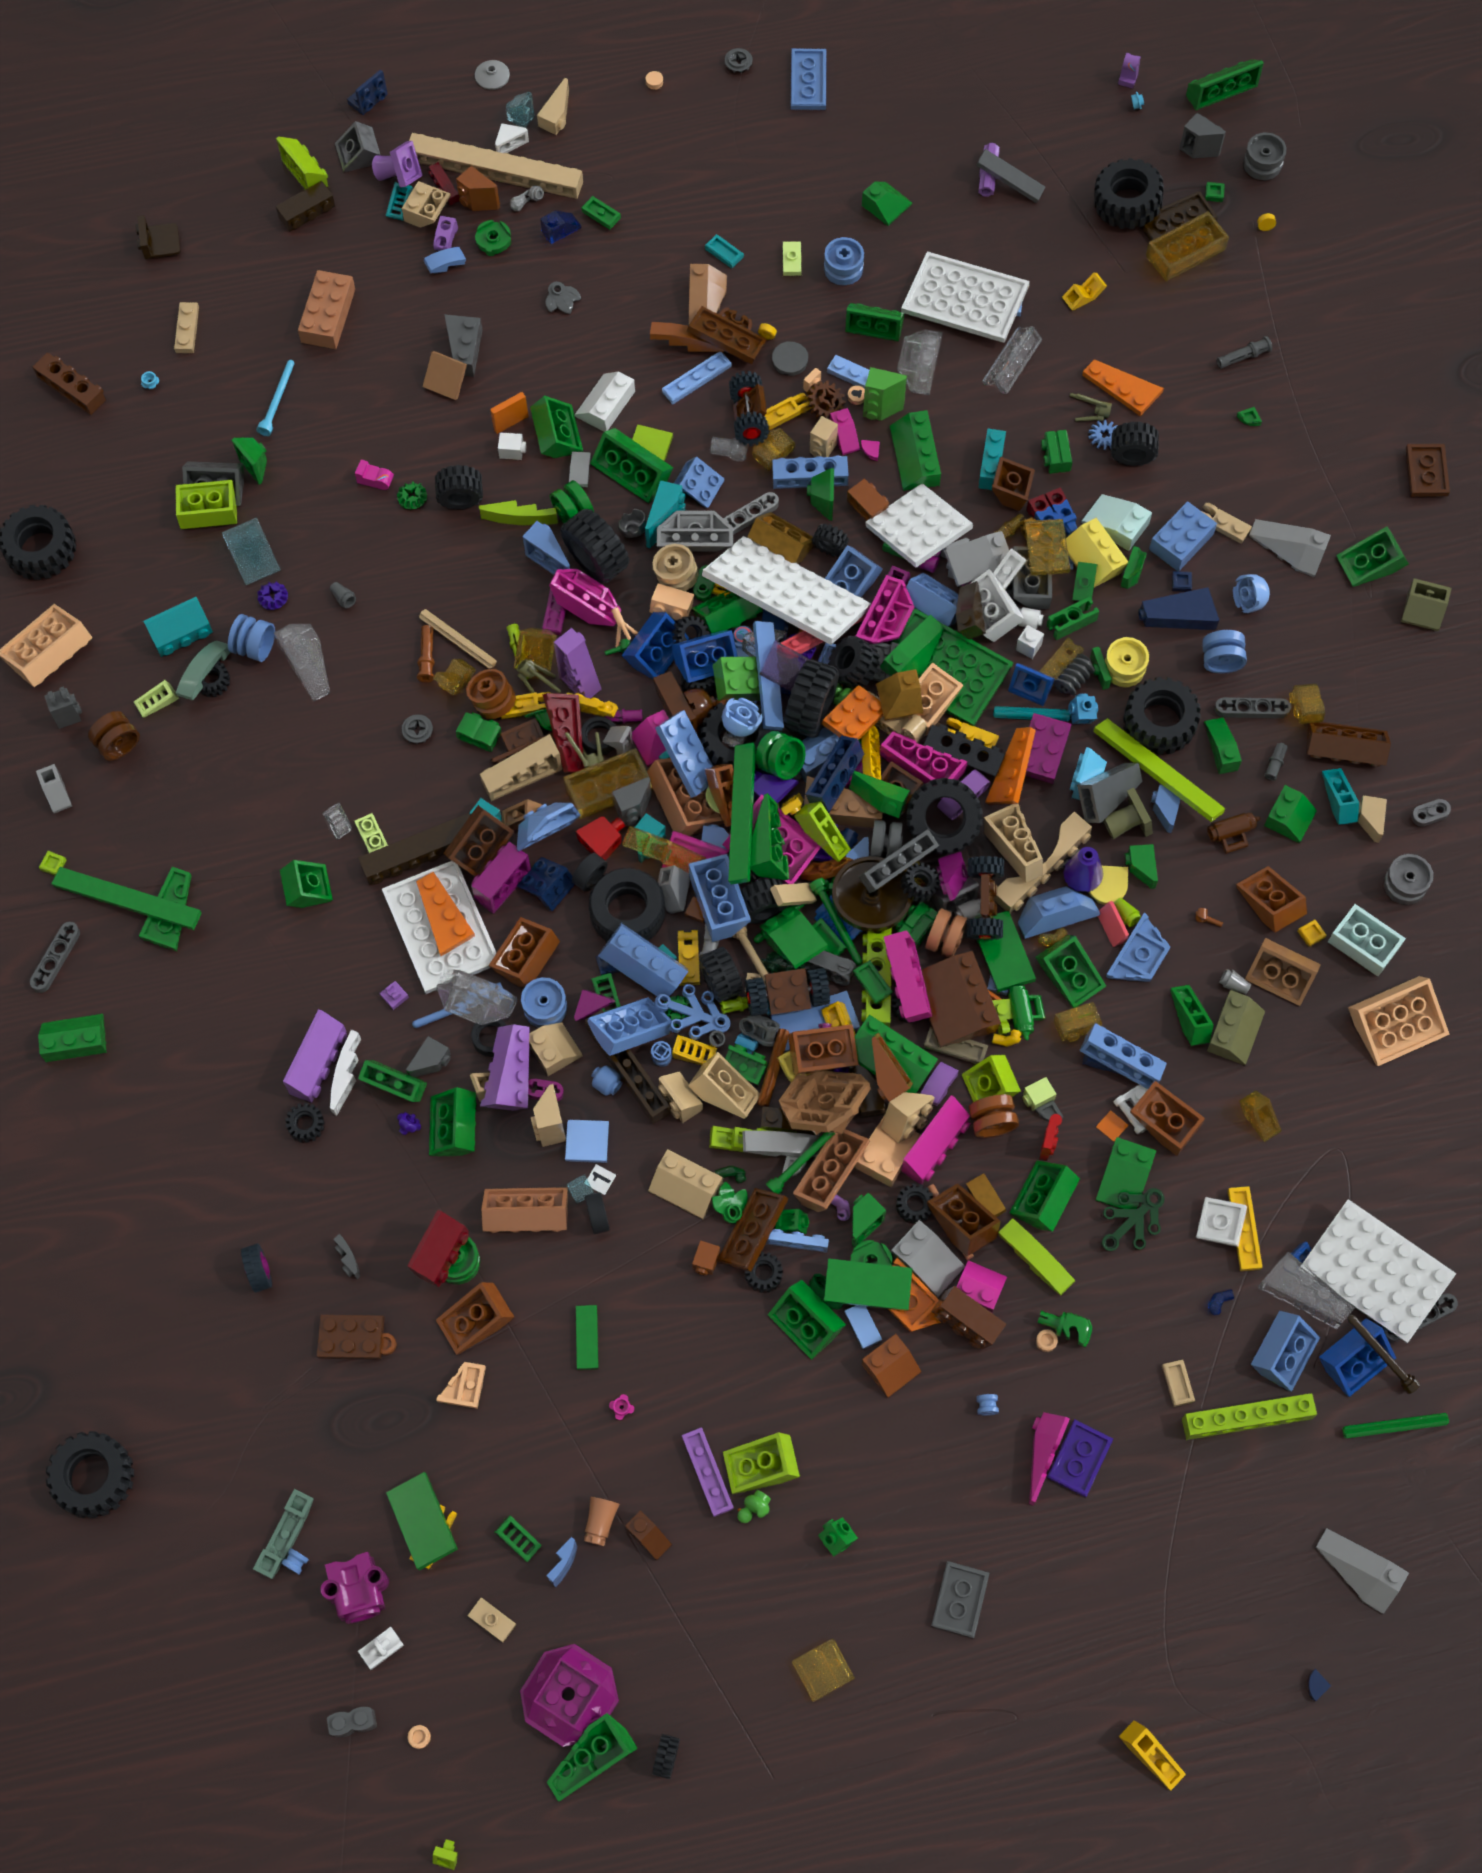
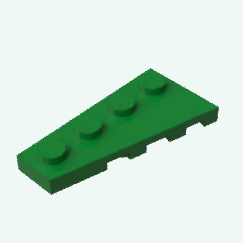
M172 867L158 897L186 905L192 877L191 873ZM148 916L139 937L142 940L177 951L182 926Z

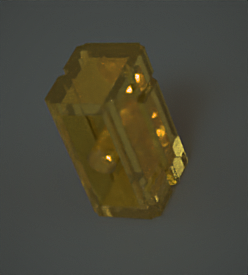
M1094 1002L1057 1013L1054 1016V1023L1061 1041L1068 1040V1042H1073L1079 1039L1080 1035L1088 1033L1095 1023L1100 1026L1102 1025Z

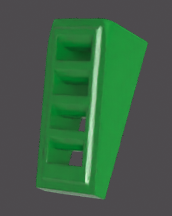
M611 973L591 978L595 993L600 994V991L611 988L612 992L603 995L607 997L613 996L616 1008L621 1007ZM609 981V985L598 988L597 984ZM603 1008L602 1010H603V1012H607V1011H610V1010H613V1009H616V1008H612V1009H609V1010H605V1009Z
M508 1516L494 1531L500 1539L526 1562L542 1546L512 1516ZM511 1524L513 1528L505 1535L503 1532ZM518 1530L520 1533L511 1541L510 1537ZM525 1536L527 1539L518 1548L516 1544ZM531 1542L533 1546L524 1553L523 1549Z

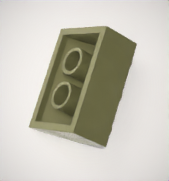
M1230 990L1207 1051L1245 1066L1265 1010L1250 997Z

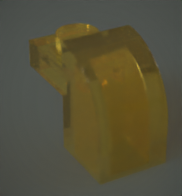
M453 659L446 672H436L433 679L438 682L439 687L451 695H456L469 683L476 669L463 659Z

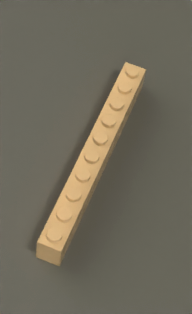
M412 133L409 140L413 141L419 164L431 166L439 162L443 169L463 173L470 166H473L490 180L526 188L536 185L540 186L544 192L575 199L578 198L583 184L582 171L576 168L563 167L558 164L554 165L540 160L536 161L526 157L500 153L491 149L478 148L473 145L469 146L423 134Z

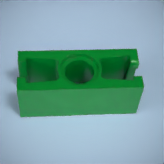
M1090 596L1048 616L1046 626L1050 631L1053 630L1052 626H1054L1053 637L1055 640L1097 621L1099 615L1097 607L1091 612L1082 613L1085 610L1089 611L1093 604Z

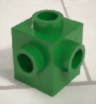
M843 1517L836 1521L833 1519L829 1520L822 1526L824 1530L818 1535L833 1557L845 1551L858 1539Z

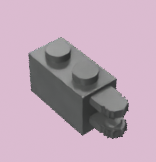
M64 686L60 687L59 691H49L47 695H44L49 711L59 729L81 722L79 715L82 713L81 707L74 693L70 694Z

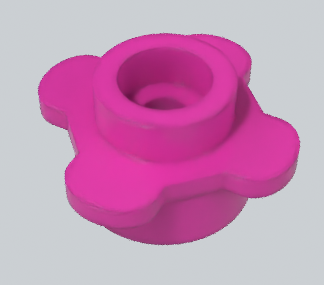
M623 1394L615 1401L609 1403V1408L615 1412L617 1420H622L625 1415L634 1412V1406L630 1405L627 1395Z

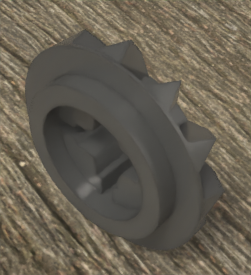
M732 49L725 56V65L728 70H733L734 73L736 71L741 73L743 70L748 71L749 67L752 66V55L745 49ZM737 57H738V60H740L741 64H738V63L736 62Z
M412 715L404 721L402 734L409 743H425L429 737L431 738L433 726L426 716ZM417 724H419L421 729L418 735H416L414 731L417 727Z

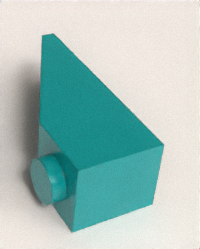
M1338 768L1322 771L1332 813L1338 825L1358 822L1359 801L1343 770Z

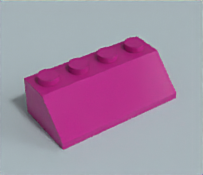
M952 1095L949 1097L903 1159L901 1171L919 1184H923L925 1180L928 1182L935 1173L933 1171L937 1164L940 1166L947 1157L945 1155L946 1151L949 1148L952 1150L958 1142V1135L960 1133L964 1134L970 1126L969 1113Z

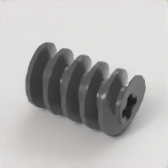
M1082 653L1077 654L1076 658L1072 660L1067 668L1063 670V673L1058 676V679L1054 681L1055 687L1062 693L1075 695L1076 690L1081 688L1080 684H1085V679H1089L1090 674L1095 672L1091 660Z

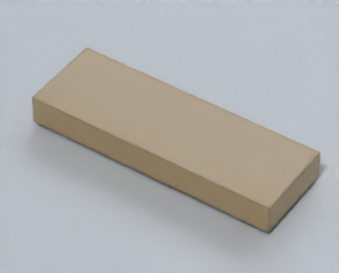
M809 883L774 885L770 888L778 906L812 904L817 901Z

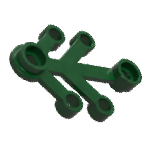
M1156 1188L1147 1190L1145 1194L1122 1192L1118 1195L1117 1200L1121 1205H1126L1129 1202L1143 1203L1138 1209L1106 1207L1103 1210V1216L1108 1220L1114 1217H1128L1113 1234L1105 1235L1102 1238L1101 1244L1106 1251L1116 1250L1119 1246V1239L1134 1224L1135 1239L1132 1243L1133 1247L1137 1250L1143 1249L1146 1246L1144 1239V1214L1149 1209L1150 1224L1147 1226V1231L1151 1235H1156L1160 1232L1158 1208L1164 1204L1165 1197L1162 1191ZM1121 1195L1128 1197L1127 1202L1121 1201ZM1151 1195L1157 1197L1156 1203L1150 1201ZM1111 1209L1113 1211V1216L1108 1217L1106 1215V1210ZM1151 1225L1157 1226V1232L1154 1233L1150 1230ZM1111 1239L1113 1241V1246L1108 1247L1106 1245V1240ZM1137 1239L1142 1240V1247L1136 1246Z

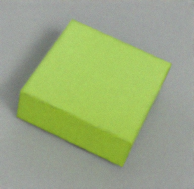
M47 851L39 869L56 876L59 868L64 867L67 859Z

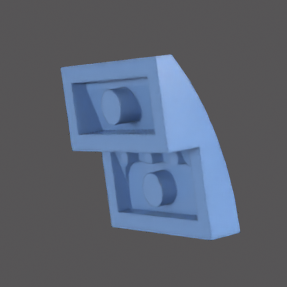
M572 1537L556 1552L560 1562L546 1575L555 1587L566 1576L574 1561L577 1544Z

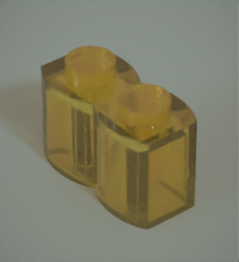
M781 428L770 431L769 435H767L768 438L763 443L759 441V445L753 446V458L767 471L772 469V460L786 458L795 449V442Z
M1318 685L1293 686V691L1290 692L1289 698L1290 703L1294 704V717L1298 718L1300 724L1323 722L1325 708Z

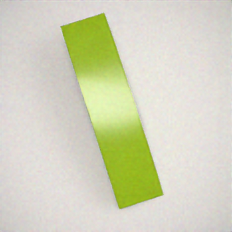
M516 500L479 506L481 519L512 525H533L536 521L546 525L558 524L556 508L537 510L536 504L517 507Z
M712 1126L709 1148L743 1152L742 1131L773 1130L761 1128L752 1130L739 1127L730 1129Z
M1011 1219L998 1232L999 1236L1014 1249V1252L1030 1266V1269L1060 1296L1075 1282L1074 1278L1014 1219Z

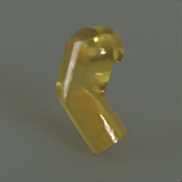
M1061 927L1055 934L1042 933L1038 936V942L1045 947H1050L1065 937L1068 932Z

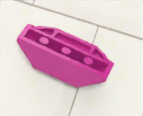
M557 569L549 584L557 604L585 622L606 626H614L616 624L611 610L617 607L620 613L622 610L617 605L612 593L608 588L578 569Z
M886 575L856 634L857 637L871 644L900 638L914 610V604L903 580Z

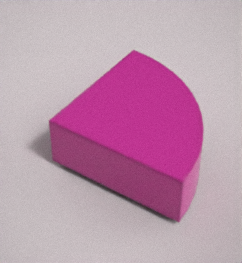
M861 440L862 451L870 459L878 461L880 442Z

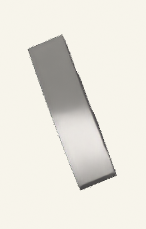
M742 1131L743 1152L774 1157L779 1155L800 1157L820 1136L776 1131ZM823 1146L812 1157L816 1158Z

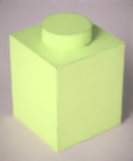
M1047 1077L1025 1087L1022 1098L1027 1107L1030 1106L1035 1111L1036 1108L1055 1100L1056 1092Z

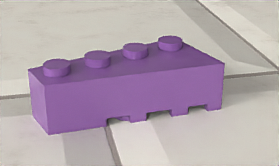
M572 628L554 641L559 678L574 693H579L586 698H592L601 690V686L585 644L584 636L580 632L576 633Z
M514 1024L498 1027L493 1047L494 1058L488 1069L490 1076L488 1082H485L484 1090L486 1093L485 1098L481 1100L480 1107L512 1111L528 1108L529 1027Z

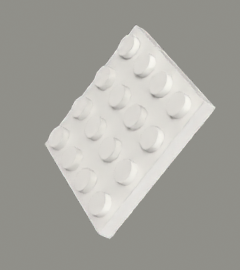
M921 484L889 505L879 515L866 521V527L914 567H918L973 528V523L928 487Z

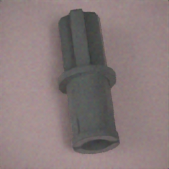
M1277 743L1272 757L1268 760L1270 763L1264 776L1268 780L1275 781L1280 767L1284 764L1283 759L1288 749L1284 743Z

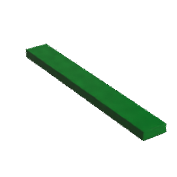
M754 743L735 746L728 877L731 885L750 882L756 753Z
M62 867L59 868L52 882V885L56 888L191 930L195 929L202 914L199 909Z

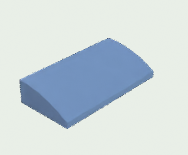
M649 997L588 1018V1024L595 1038L609 1056L669 1035L672 1022L664 1012H659L655 1009L654 1002Z

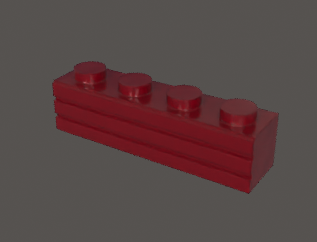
M439 162L429 166L428 173L430 178L433 177L435 186L438 185V189L450 193L451 196L447 201L449 205L459 202V194Z

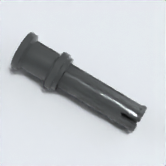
M1264 336L1262 340L1249 342L1244 348L1217 357V365L1222 369L1249 357L1256 358L1259 354L1266 351L1271 352V340L1268 336Z

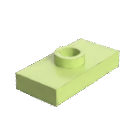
M783 242V276H801V242Z

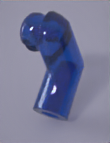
M1232 1289L1212 1295L1208 1303V1309H1210L1212 1315H1219L1222 1312L1223 1302L1234 1299Z

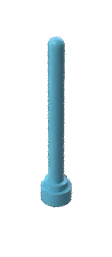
M293 360L287 361L266 417L259 422L256 429L263 436H270L272 433V420L294 367Z

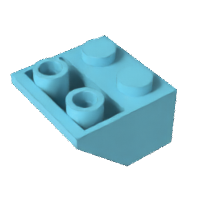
M1086 747L1085 753H1080L1070 790H1073L1072 798L1080 800L1078 784L1104 773L1107 762L1091 748Z

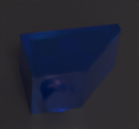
M555 210L540 218L542 233L550 244L582 228L574 215L568 212Z

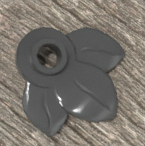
M556 281L552 282L548 287L549 295L546 298L545 304L549 312L558 308L566 314H571L573 301L581 300V296L575 288L565 286L563 283ZM554 288H559L560 292H556Z

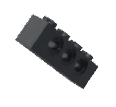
M940 723L937 726L932 725L924 746L933 747V750L943 754L944 752L948 753L955 759H963L967 761L968 766L996 777L1005 756L1002 753V749L993 745L991 748L984 746L985 742L976 738L973 741L966 739L967 735L956 731L955 734L949 732V727ZM946 736L951 737L953 740L952 745L949 747L942 745V739ZM961 745H970V752L968 754L960 753ZM982 751L989 754V758L985 762L978 760V754Z

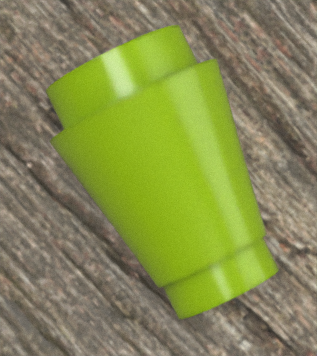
M1119 898L1114 902L1124 925L1132 927L1141 919L1140 911L1123 898Z

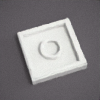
M1205 1197L1196 1238L1238 1247L1247 1206Z

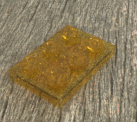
M1063 519L1025 521L1024 527L1031 575L1069 573L1070 564Z

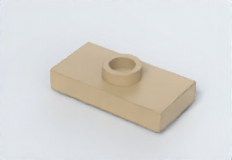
M480 1598L468 1614V1617L502 1643L516 1626V1623L483 1598Z

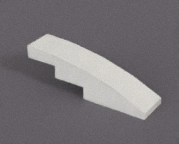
M353 1030L348 1035L335 1068L330 1109L335 1116L338 1115L356 1082L354 1075L351 1073L359 1061L354 1052L361 1038L359 1033Z

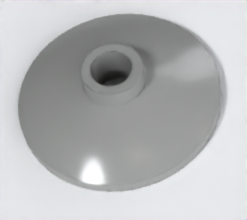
M497 60L485 61L475 71L477 84L488 90L503 87L510 77L508 67Z

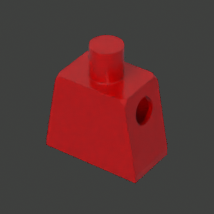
M602 816L578 829L576 837L590 854L597 853L604 860H607L621 844L622 839L619 831L625 827V824L619 817L610 823Z

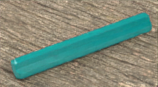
M995 706L993 711L995 718L1032 719L1033 714L1036 713L1060 721H1069L1071 716L1069 710Z

